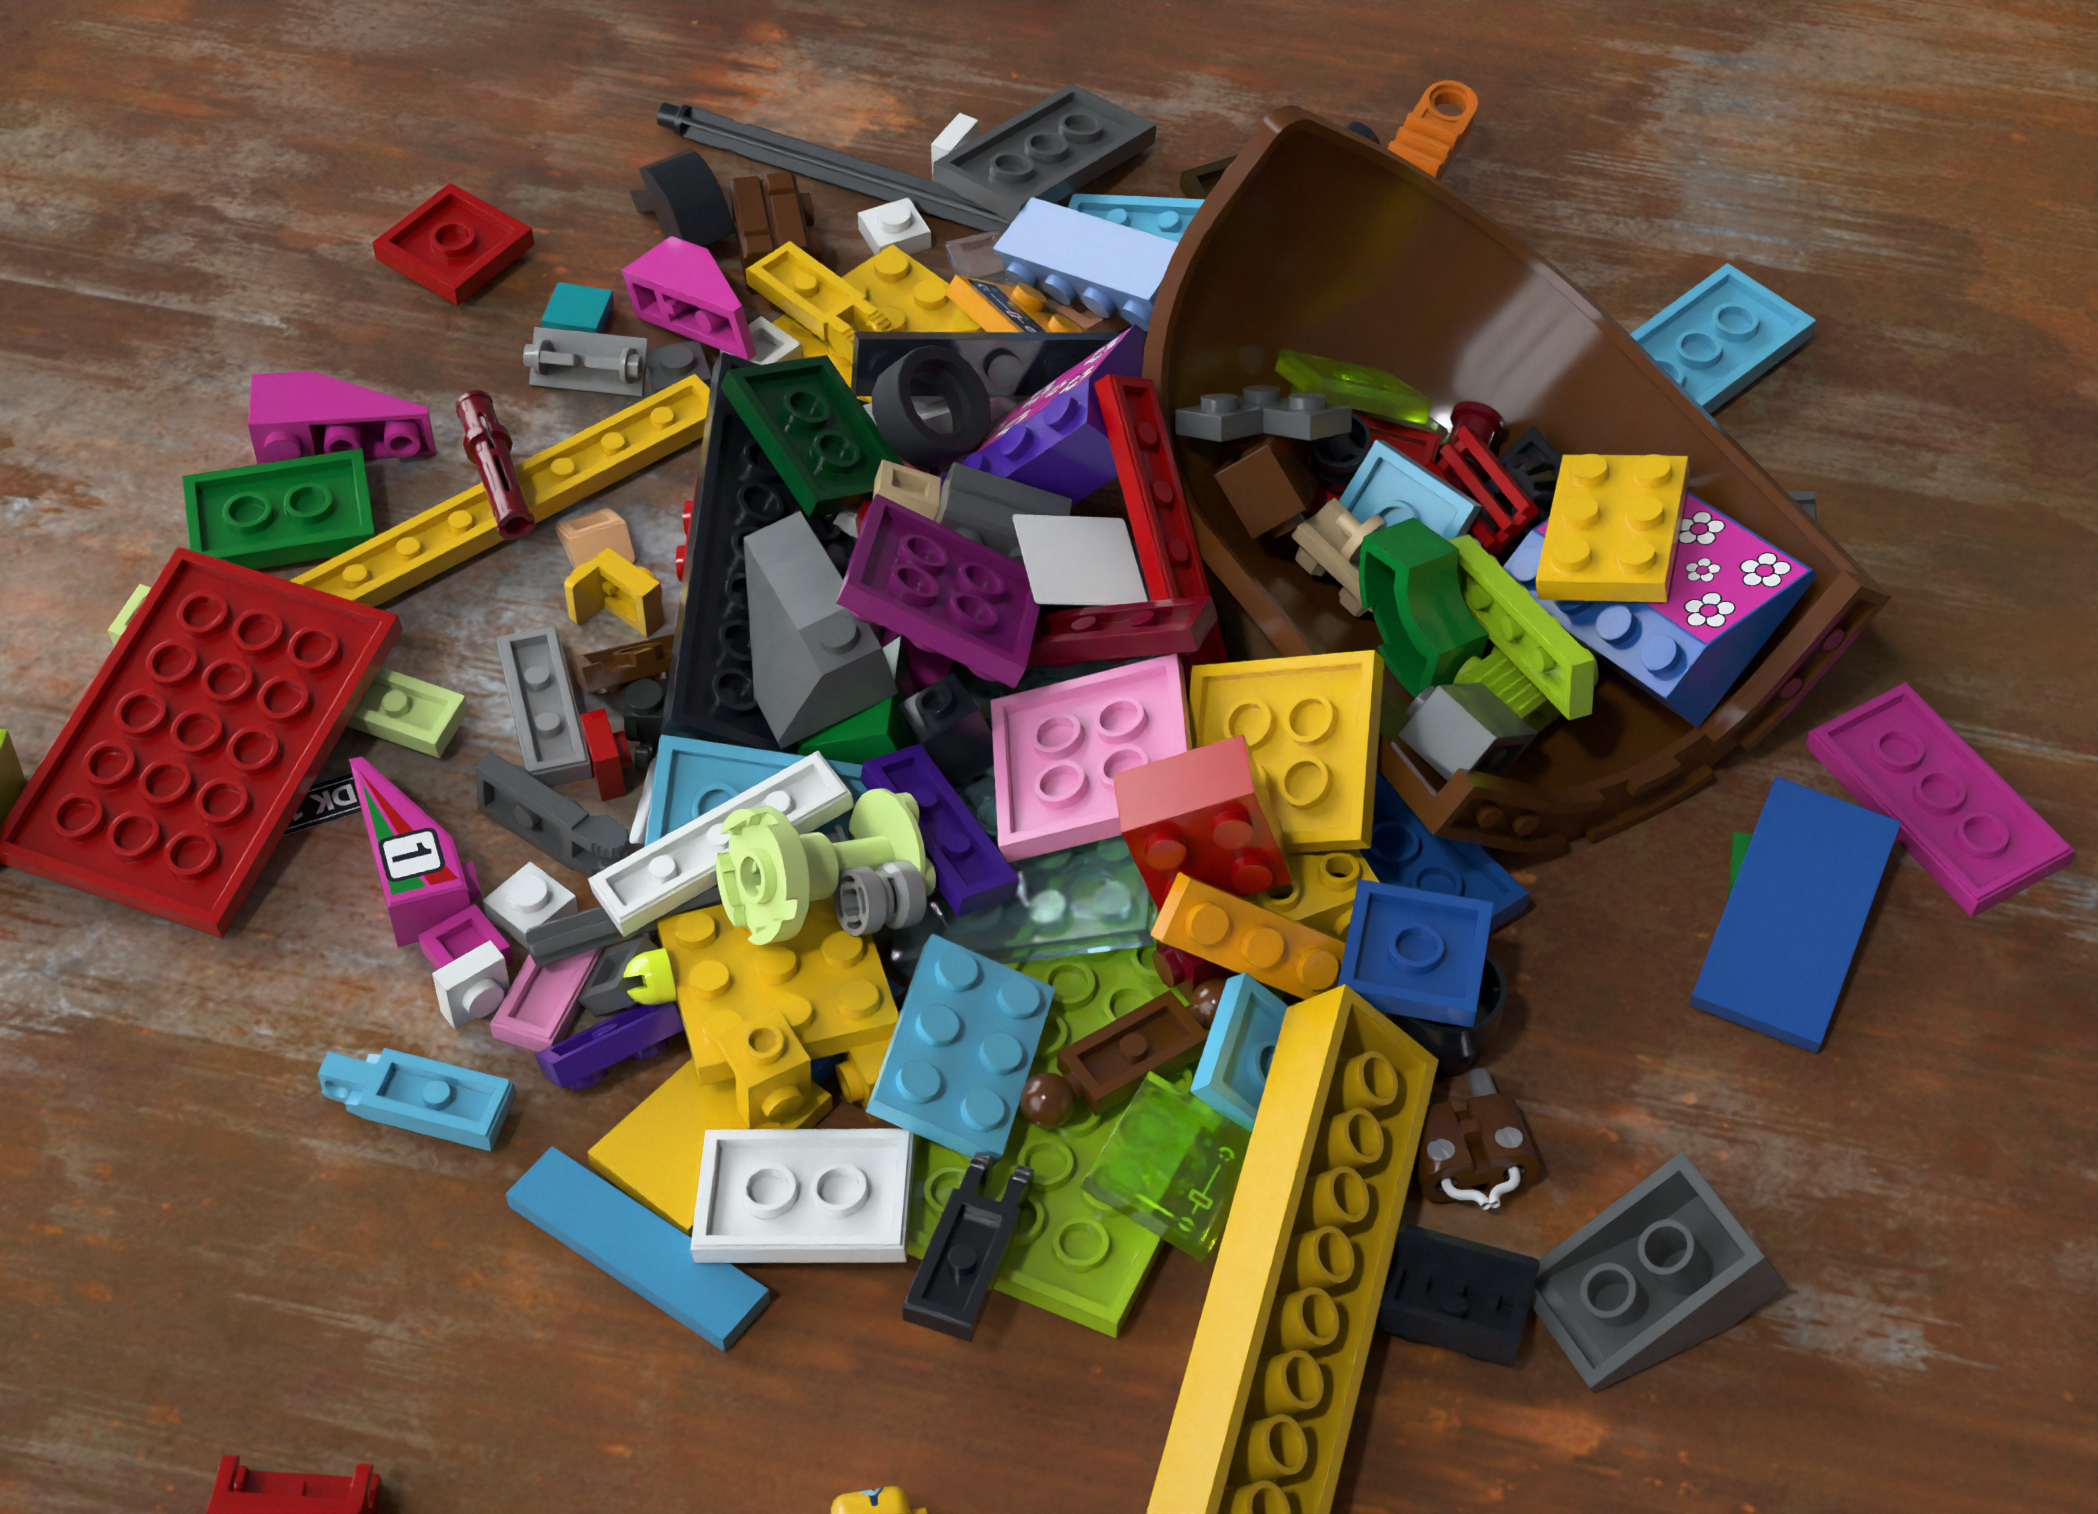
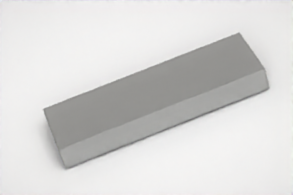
M557 625L496 637L525 769L536 780L548 787L593 778Z

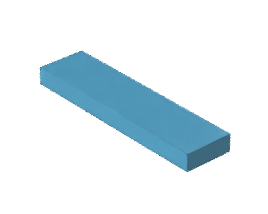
M553 1146L506 1193L509 1208L724 1353L770 1303L769 1289L732 1264L694 1263L690 1250L691 1237Z

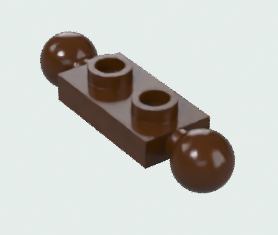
M1211 978L1202 982L1194 990L1190 1005L1187 1007L1169 990L1057 1052V1069L1063 1076L1055 1073L1035 1075L1027 1081L1021 1091L1020 1106L1026 1119L1040 1128L1050 1129L1061 1126L1071 1117L1075 1109L1076 1100L1082 1098L1095 1116H1098L1202 1057L1209 1035L1205 1030L1210 1031L1227 979Z

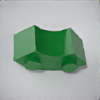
M1413 517L1363 537L1359 559V588L1363 610L1372 607L1377 627L1385 643L1377 647L1381 657L1399 683L1416 699L1420 693L1430 686L1437 688L1438 685L1453 684L1458 671L1471 657L1477 656L1481 659L1489 633L1473 618L1461 595L1457 575L1459 548Z

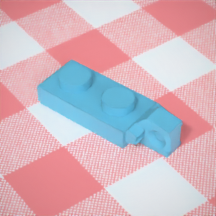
M384 1048L381 1055L369 1054L366 1061L328 1052L318 1072L322 1096L344 1103L347 1107L346 1110L350 1113L361 1116L363 1119L490 1152L516 1096L514 1083L509 1079Z

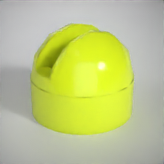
M666 948L639 954L627 964L624 978L641 975L643 986L627 991L628 995L635 1002L645 1006H652L677 1001L674 978Z

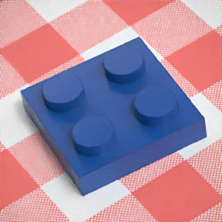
M1358 879L1338 987L1346 984L1380 1012L1474 1028L1494 902Z

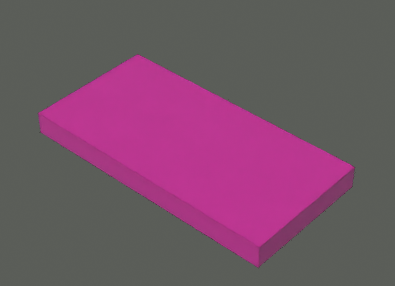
M1906 682L1808 732L1805 747L1865 809L1901 822L1895 840L1971 918L2065 868L2072 861L2075 850Z

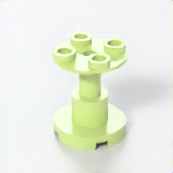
M885 788L872 789L865 792L856 802L849 821L848 841L831 843L820 832L799 835L786 815L772 806L766 805L734 811L725 820L720 835L727 833L731 835L729 852L718 853L716 859L719 892L728 918L735 928L748 926L753 934L747 940L756 945L792 939L803 926L809 902L828 899L835 893L839 872L847 868L860 866L870 867L873 871H877L878 867L883 863L896 860H908L917 867L923 878L926 897L930 896L935 889L936 874L933 864L925 857L923 839L918 826L919 808L916 800L907 792L895 794Z

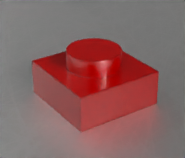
M605 708L580 714L588 756L601 801L626 796L622 770L632 768L633 763L624 730L612 733Z

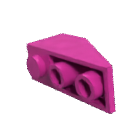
M313 371L252 374L248 427L257 464L360 448L363 449L365 460L436 456V446L428 407Z

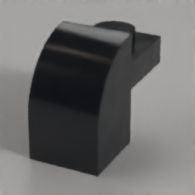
M687 149L639 168L645 185L630 191L637 212L655 211L665 240L673 236L703 247L737 233L724 194L715 175L705 160L694 150Z

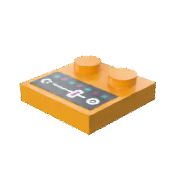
M956 274L944 293L986 332L1083 333L1082 329L1071 320L1061 315L1053 314L1045 307L1047 298L1038 290L1024 283H1018L1016 287H1010Z

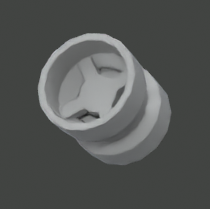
M908 860L885 862L878 867L877 871H873L870 867L865 866L844 869L839 872L838 885L833 894V905L837 919L842 928L849 935L853 936L875 933L884 924L893 929L915 926L921 922L927 904L923 878L917 867Z

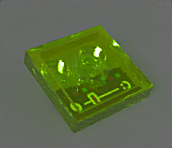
M1281 348L1275 368L1276 373L1293 384L1292 393L1326 394V403L1352 407V409L1426 424L1433 402L1388 371Z
M1149 1071L1080 1188L1202 1262L1210 1252L1229 1217L1252 1132Z

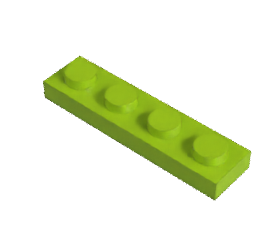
M1469 534L1447 540L1459 548L1457 575L1461 595L1473 618L1488 631V638L1568 720L1592 714L1593 689L1599 677L1597 663L1592 653L1588 649L1583 648L1562 627L1559 620L1551 616L1530 595L1526 587L1519 585L1500 566L1497 559L1493 555H1489Z

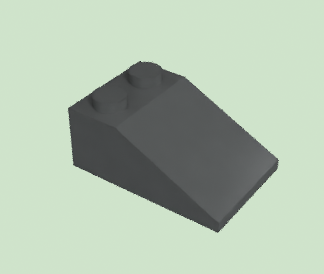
M1682 1151L1538 1260L1540 1266L1530 1305L1586 1384L1595 1393L1731 1328L1787 1286V1284Z

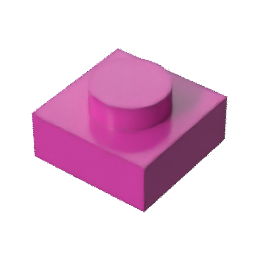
M476 904L467 907L418 935L422 953L436 970L489 940L505 957L506 965L513 962L510 945Z

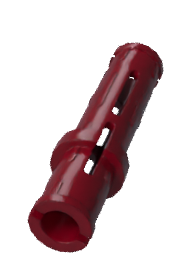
M472 390L460 396L455 404L456 409H458L456 410L457 416L460 418L466 434L463 446L467 458L477 465L483 488L498 526L499 535L504 539L518 540L528 536L534 530L536 524L534 514L529 508L521 480L510 455L513 443L508 429L499 424L491 396L482 390Z

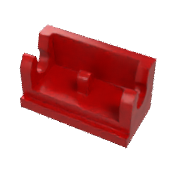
M224 1455L218 1468L211 1501H208L205 1513L377 1514L383 1483L380 1474H373V1464L358 1463L353 1477L252 1471L248 1469V1466L239 1465L240 1456Z

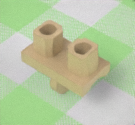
M1333 498L1313 517L1304 520L1303 523L1298 525L1291 535L1300 545L1295 560L1310 575L1322 576L1328 571L1341 583L1343 587L1339 592L1340 603L1355 617H1360L1368 610L1373 612L1372 607L1363 610L1360 597L1359 559L1363 537L1386 528L1387 522L1379 514H1375L1362 524L1336 498Z

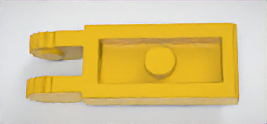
M791 241L746 269L747 285L822 340L828 339L835 352L843 359L846 358L848 362L853 363L854 332H857V330L854 331L849 325L852 322L856 323L860 332H894V327L891 325L892 322L888 320V317L883 312L880 313L878 308L866 301V295Z

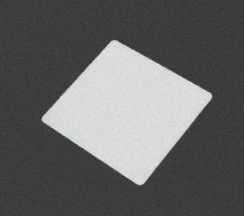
M1013 515L1012 519L1034 601L1037 604L1107 606L1148 602L1126 524L1122 518Z

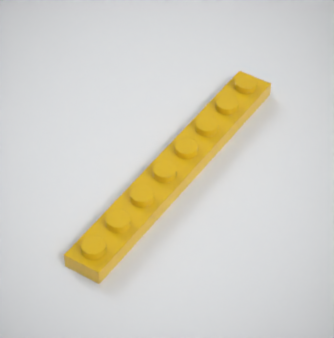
M693 374L515 465L529 508L534 514L535 524L703 437L710 388L696 374ZM481 482L290 581L364 605L376 607L505 539L498 533V526L483 488V483Z

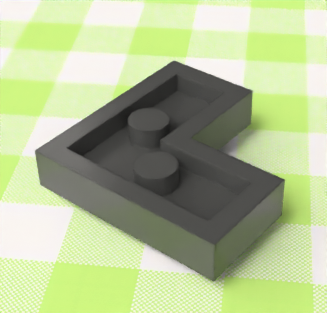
M1269 385L1244 387L1242 397L1224 393L1202 395L1201 405L1175 410L1177 435L1219 442L1261 433L1311 441L1352 432V407L1326 403V394L1300 392L1290 394L1289 398L1280 396L1279 387Z

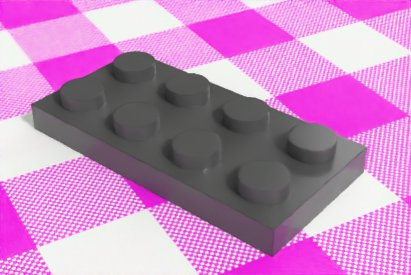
M1070 84L935 161L932 181L954 192L958 197L970 200L996 213L1001 219L1013 222L1031 197L1055 204L1155 143L1157 124L1074 84Z

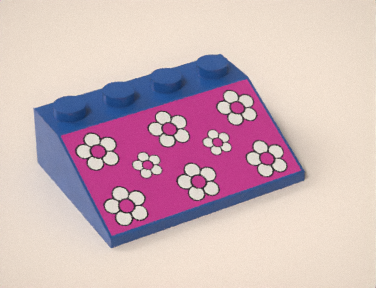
M1687 491L1667 603L1538 600L1535 580L1549 518L1530 531L1502 567L1519 585L1526 587L1530 595L1551 616L1556 617L1562 627L1582 647L1594 654L1596 659L1697 729L1818 576L1813 569Z

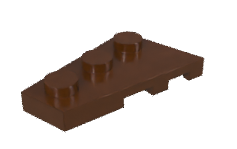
M675 633L570 657L575 681L587 693L599 694L626 688L630 681L652 675L655 680L669 678Z

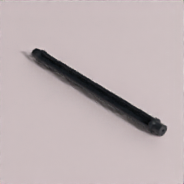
M664 102L657 114V124L674 130L677 136L718 149H728L750 159L888 202L909 197L917 211L1002 237L1012 223L1001 219L996 213L970 200L958 197L954 192L934 183L930 179L875 162L855 159L854 156L752 124H742L734 121L732 118L684 104L680 107Z

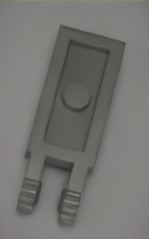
M492 751L476 763L478 811L572 871L575 869L590 878L628 857L624 856L625 851L629 850L630 845L628 829H624L623 824L618 825L617 820L609 815L589 816V812L584 810L576 800L569 796L560 795L536 780L524 767L513 765Z

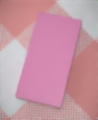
M608 945L542 966L536 965L529 954L490 1023L492 1038L536 1052H540L563 1041L582 1006L577 999L603 950L608 948Z

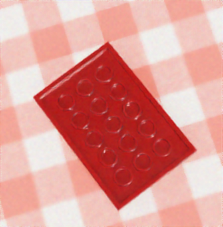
M177 546L0 826V863L223 939L402 632L403 628L398 615Z

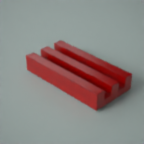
M1463 425L1456 433L1460 440L1454 446L1446 443L1439 451L1443 458L1438 463L1430 460L1424 467L1464 493L1450 475L1453 471L1458 474L1501 528L1496 533L1480 512L1470 526V530L1485 549L1498 555L1540 510L1477 432ZM1470 453H1472L1518 510L1512 518L1466 462L1465 458Z

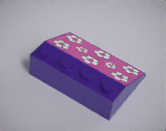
M1136 324L999 417L990 424L985 439L970 452L954 462L1071 498V506L1116 478L1118 473L1094 383L1108 374L1142 378L1144 330ZM952 463L943 466L934 475L941 478L940 490Z

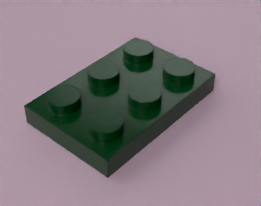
M827 355L730 369L727 371L720 388L809 518L860 509L863 501H873L874 480L882 460L904 466L897 454L892 451L882 438L878 427Z

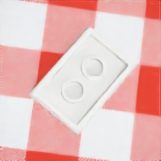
M906 1129L705 1130L690 1248L694 1263L907 1262L916 1153L915 1133Z

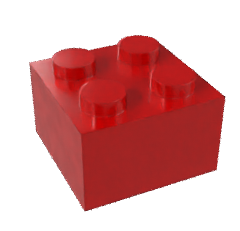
M1244 735L1112 774L1121 833L1159 914L1178 872L1239 897L1293 882L1282 825Z

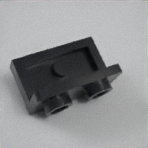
M1404 1223L1400 1226L1375 1328L1394 1333L1405 1340L1423 1341L1460 1351L1477 1360L1496 1361L1514 1366L1540 1262L1530 1256Z

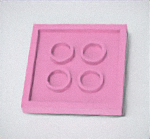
M1177 653L991 700L998 846L1001 853L1009 863L1122 835L1112 774L1193 750L1184 668Z

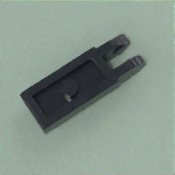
M976 1152L959 1189L953 1188L904 1300L902 1307L903 1321L972 1342L1020 1227L1021 1216L1033 1186L1034 1169L1018 1165L1009 1178L1001 1202L983 1197L984 1190L988 1187L992 1178L993 1157Z

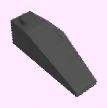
M801 511L745 536L744 551L754 696L780 748L789 746L898 694L899 692L883 649L870 625L853 616L849 609L836 604L844 580Z

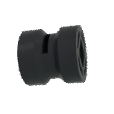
M1352 413V432L1310 441L1311 468L1321 485L1332 491L1345 492L1371 448V433L1368 425L1361 417ZM1351 457L1347 462L1341 463L1342 460Z

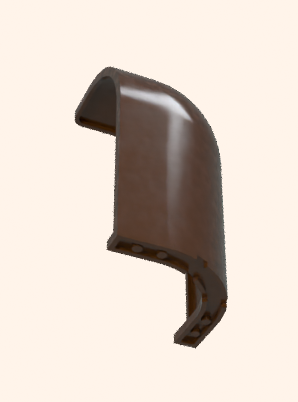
M1295 105L1284 106L1268 113L1233 163L1225 169L1221 179L1187 226L1171 257L1161 281L1150 317L1144 347L1142 378L1152 379L1155 386L1200 556L1285 658L1375 650L1380 655L1377 647L1385 643L1377 627L1373 612L1368 610L1360 617H1355L1340 603L1339 592L1343 587L1341 583L1328 571L1322 576L1310 575L1295 560L1300 545L1291 535L1296 528L1277 538H1273L1270 531H1267L1252 540L1214 475L1232 451L1261 434L1223 442L1177 435L1175 410L1201 405L1202 395L1224 393L1242 397L1244 387L1255 385L1279 387L1280 396L1288 398L1293 393L1326 394V403L1352 407V413L1441 434L1442 444L1447 443L1453 428L1450 416L1454 405L1462 401H1476L1489 405L1503 417L1504 426L1499 437L1492 439L1489 447L1497 458L1533 425L1562 456L1584 454L1688 456L1690 477L1687 491L1813 569L1818 575L1698 729L1596 659L1599 677L1593 689L1592 714L1573 720H1568L1564 715L1560 714L1556 721L1553 720L1549 726H1545L1542 732H1538V735L1503 777L1459 768L1447 781L1404 742L1398 734L1411 720L1406 715V712L1415 698L1399 683L1384 662L1377 769L1433 836L1507 851L1524 853L1552 852L1563 850L1568 838L1585 834L1591 842H1595L1625 831L1656 816L1713 780L1716 775L1710 767L1726 756L1737 745L1747 753L1759 743L1805 697L1892 598L1617 321L1565 274L1518 236L1456 191L1394 152L1347 128ZM1336 387L1377 395L1413 421L1370 412ZM1294 438L1308 462L1311 453L1310 441ZM1486 473L1485 477L1481 480L1488 482L1491 477ZM1470 491L1468 497H1470L1474 501H1477L1478 499ZM1492 553L1501 567L1511 557L1509 554L1504 556L1500 553L1498 555ZM1489 638L1481 658L1482 660L1491 654L1495 646Z

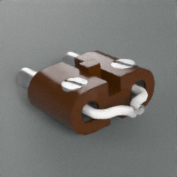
M1477 1068L1469 1072L1466 1077L1473 1096L1472 1098H1467L1466 1110L1454 1112L1450 1101L1430 1105V1102L1428 1103L1413 1169L1421 1192L1427 1200L1433 1202L1474 1200L1479 1203L1481 1209L1486 1210L1490 1207H1498L1501 1204L1499 1197L1502 1194L1531 1183L1537 1177L1540 1166L1515 1100L1508 1095L1497 1094L1489 1071L1484 1068ZM1485 1184L1489 1199L1480 1191L1473 1190L1472 1186Z

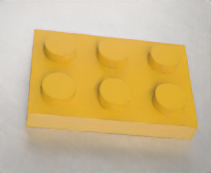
M1658 454L1563 455L1535 580L1538 600L1667 603L1690 477L1688 456H1662Z

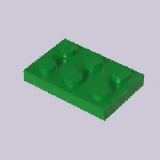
M362 448L182 476L189 550L254 570L335 557L376 537L367 470Z

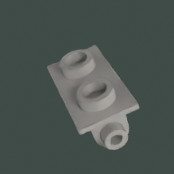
M534 327L533 344H526L523 352L524 367H531L529 385L644 397L649 339Z

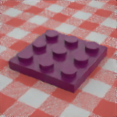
M877 493L866 512L836 604L849 609L851 614L862 622L872 625L880 624L907 637L911 643L923 651L930 653L939 652L966 665L971 672L988 681L998 680L1014 689L1027 666L1041 605L1034 601L1024 564L981 543L967 539L962 534Z

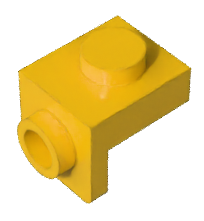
M609 547L589 562L582 563L576 567L564 582L569 619L578 626L584 624L604 607L647 638L665 624L662 605L663 591L658 579L647 568L636 567Z
M773 1008L718 1035V1046L735 1073L737 1110L749 1130L767 1121H784L795 1115L805 1103L811 1101V1059L779 1009Z

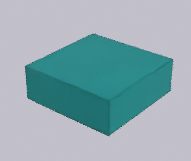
M558 282L542 317V328L602 334L614 307L613 291Z

